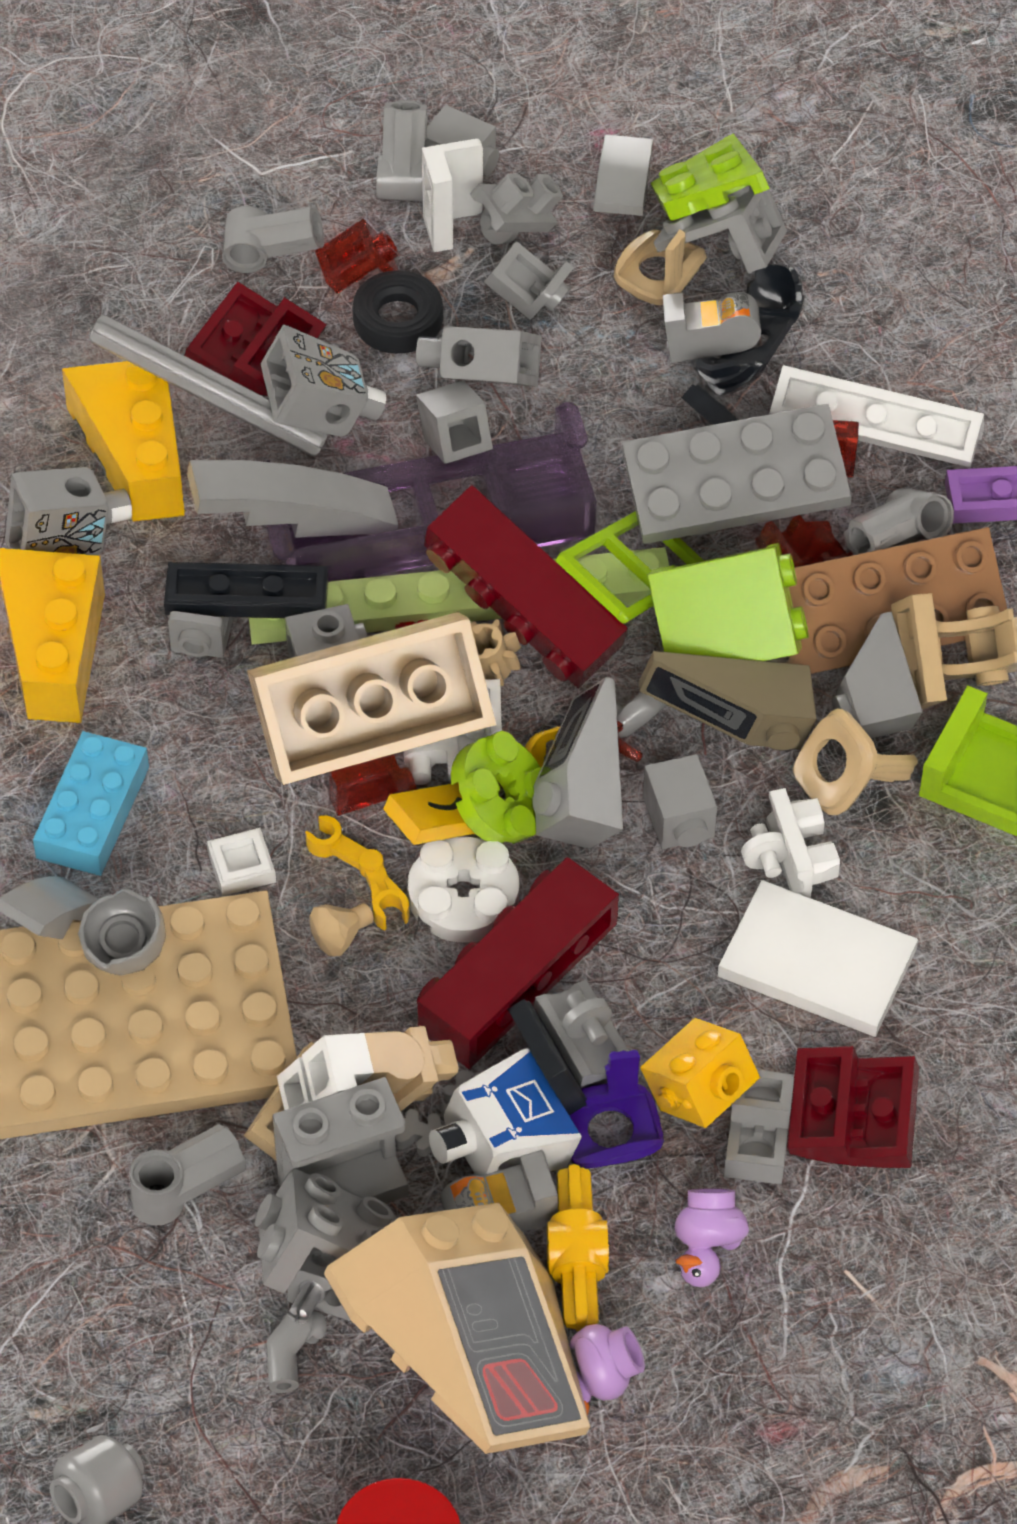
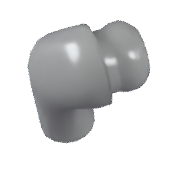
M313 1311L308 1321L304 1324H299L300 1315L297 1321L294 1322L289 1317L288 1312L268 1337L266 1351L269 1389L271 1391L288 1393L299 1387L297 1352L305 1342L316 1344L319 1342V1339L325 1336L327 1322L321 1312Z

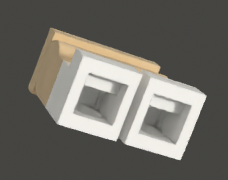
M419 1026L410 1027L405 1032L324 1035L305 1051L302 1057L297 1058L277 1076L284 1110L386 1077L398 1107L402 1111L414 1101H424L432 1094L433 1085L438 1081L450 1080L458 1073L459 1067L451 1040L429 1041L426 1027Z

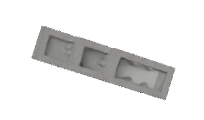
M190 460L187 476L197 514L243 512L246 526L291 524L295 538L397 533L399 525L388 487L343 473L295 464L250 460Z

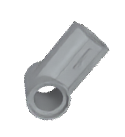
M411 100L385 102L383 147L377 166V199L423 202L422 148L426 147L427 105Z
M251 206L234 208L228 213L226 218L222 250L223 262L235 272L254 273L265 266L269 257L323 248L324 232L321 216L316 206L266 214L259 208Z
M909 488L896 489L890 494L885 504L850 520L848 529L844 531L847 548L854 555L910 544L922 539L929 540L947 535L952 527L954 510L951 501L944 495Z
M218 1124L169 1151L150 1150L139 1155L130 1167L131 1207L135 1216L142 1222L150 1225L170 1223L180 1215L186 1202L246 1170V1159L241 1152L237 1139L228 1127L224 1128ZM153 1185H163L167 1187L162 1190L148 1189V1187Z

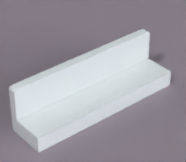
M785 365L782 366L769 414L829 403L837 436L969 468L972 465L978 440L982 439L984 431L983 413Z

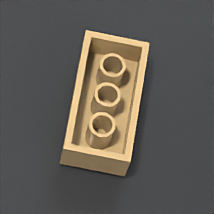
M459 612L247 670L274 774L283 785L496 725L471 623L468 617Z

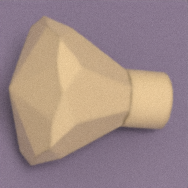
M364 903L351 909L325 904L313 908L309 922L311 933L320 949L328 956L335 957L341 956L350 946L358 930L372 924L374 918L370 907Z

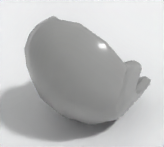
M123 888L114 895L99 898L83 913L78 936L85 957L90 963L102 971L122 976L145 970L160 956L166 939V929L163 914L152 896L145 897L129 888Z

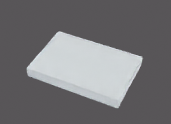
M761 880L718 966L717 977L876 1037L916 952L918 939Z

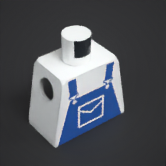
M526 1048L456 1088L444 1113L446 1125L430 1131L429 1144L438 1162L444 1164L465 1156L475 1175L483 1176L519 1165L520 1156L543 1150L549 1171L563 1169L568 1166L582 1136L548 1083L529 1048Z

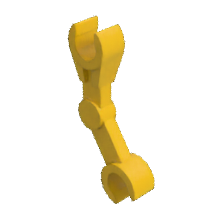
M328 815L318 816L319 830L331 835V837L319 839L314 834L306 831L308 851L314 856L322 858L334 855L359 870L361 875L366 878L371 889L373 920L377 927L384 931L386 930V916L383 909L387 907L398 908L402 913L404 923L407 924L410 917L408 897L388 877L381 852L375 849H367L342 834V827L335 818Z

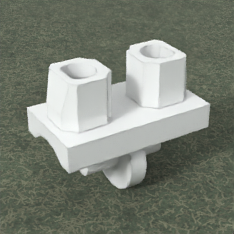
M786 788L769 791V799L773 811L766 818L767 827L761 823L754 825L750 829L753 838L748 840L741 850L745 865L752 869H764L766 877L774 878L782 872L779 864L781 863L790 891L811 898L812 885L837 878L840 867V858L834 843L830 841L806 846L804 838L821 835L824 832L825 822L818 798L790 802Z

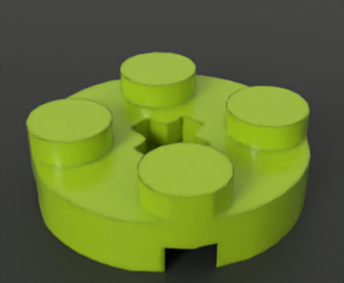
M499 731L490 736L480 738L462 748L452 764L451 786L459 782V792L462 800L456 802V806L464 822L477 836L485 841H498L500 843L506 841L515 844L536 834L533 795L534 783L541 767L532 754L517 742L510 733ZM498 782L505 791V799H502L498 794L500 791Z

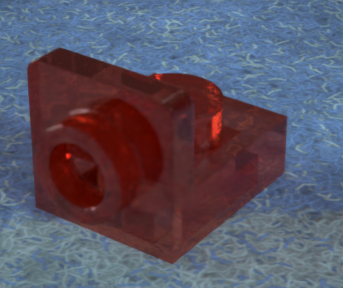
M364 218L324 244L323 248L315 250L325 281L336 294L354 282L361 280L377 267L382 272L398 270L395 258L400 254L395 243L384 230L377 233Z

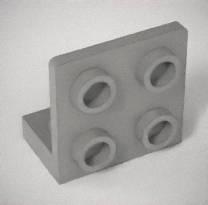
M751 185L728 195L729 201L727 204L701 210L670 221V219L666 220L663 223V229L654 241L657 252L665 251L679 229L685 232V243L729 229L728 241L731 251L737 259H742L747 272L751 273L767 267L784 238L787 229L770 190L754 195Z

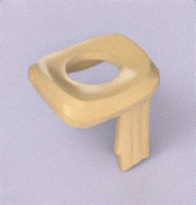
M680 229L665 251L657 252L654 241L661 230H650L630 242L615 265L614 278L616 283L636 298L654 305H663V295L681 293L699 271L700 266L707 257L705 249L691 242L685 243V232ZM665 257L664 280L647 278L641 273L639 266L647 258Z
M837 708L831 711L815 727L798 754L793 766V773L796 781L811 799L818 798L822 811L828 815H839L854 804L870 779L886 782L910 780L918 759L915 755L877 754L874 742L848 711ZM835 739L842 744L845 750L846 768L842 776L836 781L828 782L821 776L818 770L817 757L828 741Z

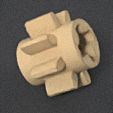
M498 619L492 624L471 622L484 678L500 679V686H504V680L509 676L511 670H520L521 668L518 657L515 654L521 648L516 633L512 632L504 635L502 625Z

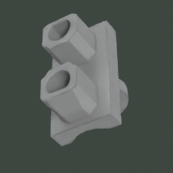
M507 174L499 184H478L470 193L474 201L480 202L485 206L480 219L481 231L484 237L493 244H509L515 240L519 232H549L558 223L550 210L563 198L562 192L548 174H537L530 183L519 174Z
M587 980L578 982L561 993L537 996L534 1008L581 1089L607 1084L604 1066L608 1064L609 1054L612 1051H629L610 1020L612 1010L607 1001L603 998H597Z

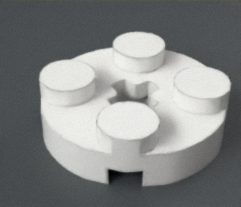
M455 837L427 842L421 848L420 856L413 863L409 872L408 900L412 914L417 920L419 916L424 923L429 925L432 934L447 941L461 943L480 941L492 929L494 921L504 908L509 905L516 906L519 903L520 882L517 868L509 858L508 849L498 841L491 842L473 837ZM458 882H470L477 888L470 889L469 897H459L457 889L450 887Z

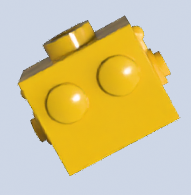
M698 1018L692 1019L640 1067L660 1111L703 1128H707L760 1078L740 1033Z

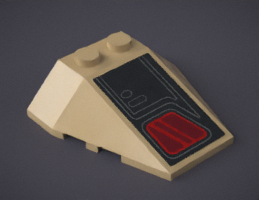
M500 1203L399 1217L327 1266L324 1275L350 1320L363 1333L372 1328L395 1351L390 1360L404 1373L412 1368L435 1391L431 1400L485 1454L586 1435L590 1423L553 1279L524 1233Z

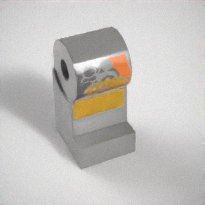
M683 292L663 295L664 320L671 363L743 352L754 347L761 337L759 306L757 301L747 293L731 292L725 294L719 300L714 299L684 303Z
M543 1150L520 1156L519 1165L483 1176L470 1175L457 1179L448 1184L440 1194L444 1210L500 1203L522 1232L547 1226V1221H550L551 1217L558 1213V1194Z

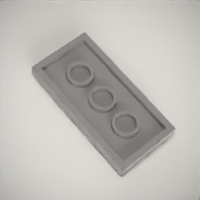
M829 403L622 442L623 457L643 544L851 506L852 496Z

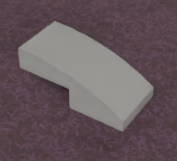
M605 134L593 211L643 216L648 174L652 159L653 139Z
M42 877L24 883L1 896L0 912L38 936L63 939L72 921H82L83 913L99 898L64 877Z
M757 1070L760 1078L732 1104L723 1177L782 1185L795 1074Z

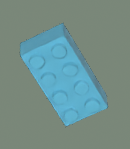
M82 731L33 838L36 859L99 876L102 875L149 769L146 747Z

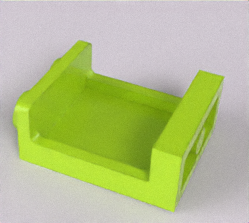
M779 543L768 545L766 548L679 567L672 565L653 569L647 574L664 652L767 661L798 654L802 649L801 640L809 638L803 607L794 608L789 587L797 585L793 559L790 553L782 555Z
M967 685L924 763L919 796L1017 836V726L984 713L988 693Z

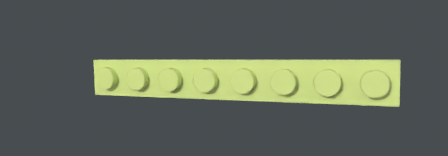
M666 547L632 550L651 570L669 566ZM612 553L584 555L577 559L584 568L625 606L633 605L651 594L650 588ZM441 570L328 582L327 608L348 604L354 624L363 623L367 633L395 630V625L399 624V622L414 621L417 623L419 620H431L456 612L468 617L470 622L502 619L492 608L483 609L478 606L466 593L464 588L466 584L452 571L444 573ZM248 617L251 645L287 641L285 618Z

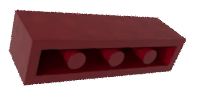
M473 485L467 488L427 527L424 546L427 548L426 554L430 561L444 573L452 571L466 584L464 588L468 596L481 608H492L504 620L503 624L507 632L516 633L520 644L527 645L529 643L543 656L542 660L545 667L557 679L563 682L568 679L579 689L622 647L628 628Z
M566 857L553 871L549 869L543 871L535 879L529 894L516 906L509 905L504 908L494 921L492 929L479 942L471 941L459 953L455 965L441 979L434 977L422 988L417 998L418 1027H426L428 1039L431 1041L451 1040L457 1061L470 1070L515 1025L508 1008L523 999L527 1002L530 1001L534 1007L537 996L547 994L617 925L619 894L569 857Z

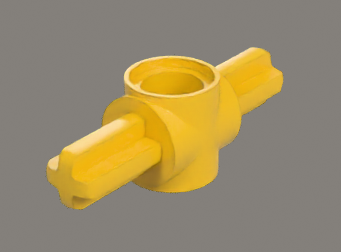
M572 1164L568 1168L559 1170L556 1175L558 1213L554 1214L550 1221H547V1266L549 1275H552L553 1279L560 1283L562 1287L564 1325L566 1328L575 1329L578 1332L586 1325L598 1324L597 1282L601 1281L609 1271L607 1220H603L599 1213L593 1211L591 1172L589 1169L580 1168L579 1165Z

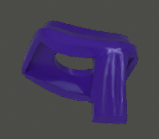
M637 1050L612 1051L608 1056V1064L604 1066L607 1084L583 1088L582 1091L587 1098L585 1101L587 1105L569 1115L582 1136L571 1157L572 1163L579 1165L580 1168H597L631 1162L649 1156L662 1148L664 1134L655 1101L650 1092L644 1086L638 1084L640 1055ZM604 1111H616L630 1119L633 1125V1133L625 1144L606 1148L598 1145L591 1139L588 1133L590 1121L597 1114Z

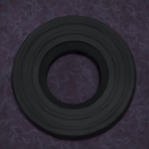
M393 270L374 275L359 287L353 300V323L359 337L366 344L379 351L395 354L416 351L420 336L436 337L441 329L443 322L441 295L437 287L430 280L414 272ZM402 301L414 305L418 312L409 321L390 322L381 318L378 311L386 303Z

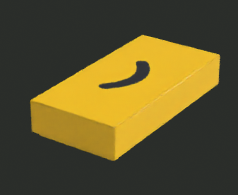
M459 782L452 786L447 784L389 794L383 808L413 845L475 834L464 822L456 806V802L462 800L459 792Z

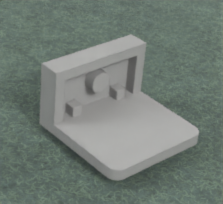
M292 1169L276 1195L268 1194L264 1198L255 1218V1226L259 1228L260 1235L257 1257L262 1262L263 1285L285 1294L313 1247L340 1258L397 1219L385 1203L374 1197L366 1196L360 1198L340 1189L337 1183L325 1175L319 1173L309 1175L300 1170Z

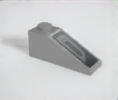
M605 677L575 696L568 708L534 783L533 809L535 811L537 836L591 849L623 830L614 679Z

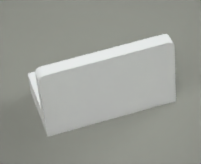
M470 139L422 148L423 219L434 252L453 249V219L478 215L483 211V204L474 201L470 195L478 184H483V147L480 139Z

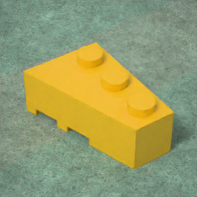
M128 361L62 368L67 410L82 428L92 453L96 452L103 464L106 477L113 489H125L132 505V521L185 516L181 472L168 382Z
M0 548V587L27 719L81 723L105 598L101 557L98 555Z

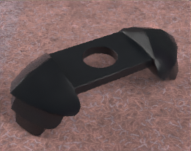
M782 263L769 264L766 268L755 271V279L747 284V294L751 295L759 306L761 335L769 336L765 344L755 349L721 355L720 358H698L694 362L697 372L704 378L708 387L718 395L732 394L740 391L761 376L792 325L796 323L803 309L805 296L802 292V282L799 280L795 268Z

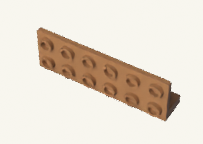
M989 527L796 567L797 585L791 586L789 589L793 607H803L809 638L801 640L802 649L798 654L767 660L766 662L809 665L811 674L851 666L880 615L892 612L891 604L911 595L932 593L935 618L940 622L967 620L966 611L979 607L998 606L999 612L1006 610V600ZM965 636L940 638L941 646L965 641Z

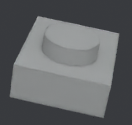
M515 241L485 279L484 283L531 320L543 306L547 307L550 311L557 306L570 289L563 281L574 267L565 261L554 272L520 243Z

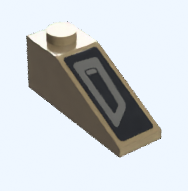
M653 651L639 680L640 692L751 746L770 747L780 751L789 749L801 750L817 720L809 665Z

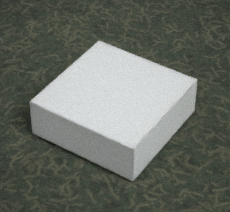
M261 828L207 841L208 855L222 896L276 883L275 869Z

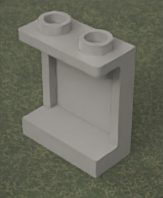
M386 1077L273 1114L279 1188L290 1171L297 1169L309 1175L313 1173L325 1175L337 1183L340 1189L360 1198L369 1196L383 1203H388L408 1196V1183L396 1157L395 1135L404 1132L405 1121Z

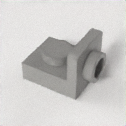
M178 611L170 612L168 627L171 651L182 652L193 657L211 656L224 658L234 617H215Z

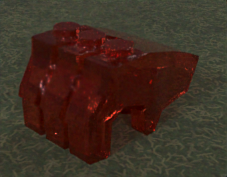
M801 515L794 516L783 532H780L773 521L767 522L755 540L756 550L779 543L782 555L791 554L795 568L853 556L851 552L846 553L834 537L832 526L828 521L805 522Z

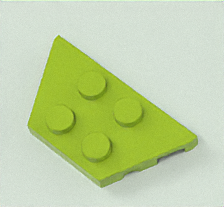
M734 133L689 160L663 169L658 174L659 178L651 182L657 200L670 221L692 215L701 210L727 204L729 201L728 195L751 185L754 195L770 189L762 170Z

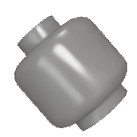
M99 1435L90 1438L57 1460L53 1468V1480L50 1483V1494L55 1507L67 1521L73 1524L109 1523L134 1507L141 1498L143 1492L141 1476L144 1473L142 1459L131 1445L121 1444L112 1437Z

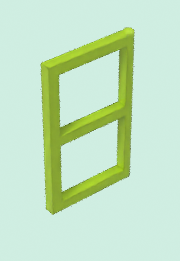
M636 511L561 552L555 560L623 624L654 606L652 595L649 594L627 608L584 568L577 559L603 545L650 588L647 574L652 570L617 538L639 525ZM681 538L662 541L687 565L704 561Z

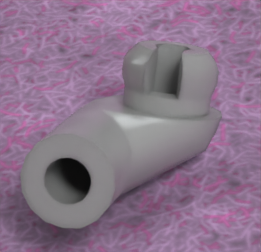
M642 692L625 707L616 702L618 738H626L632 735L667 705Z

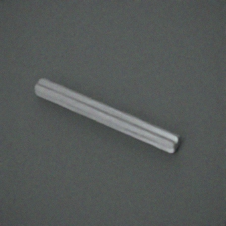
M101 315L95 322L89 337L91 343L310 456H316L324 446L327 439V434L275 423L269 399L107 315Z

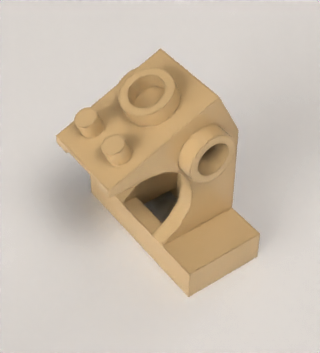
M932 593L911 595L891 604L892 615L922 709L947 701L944 680L976 677L977 686H989L1008 682V673L1017 671V617H1014L1013 608L999 612L998 606L979 607L966 611L967 620L940 622L935 618ZM965 636L968 663L944 664L940 638Z

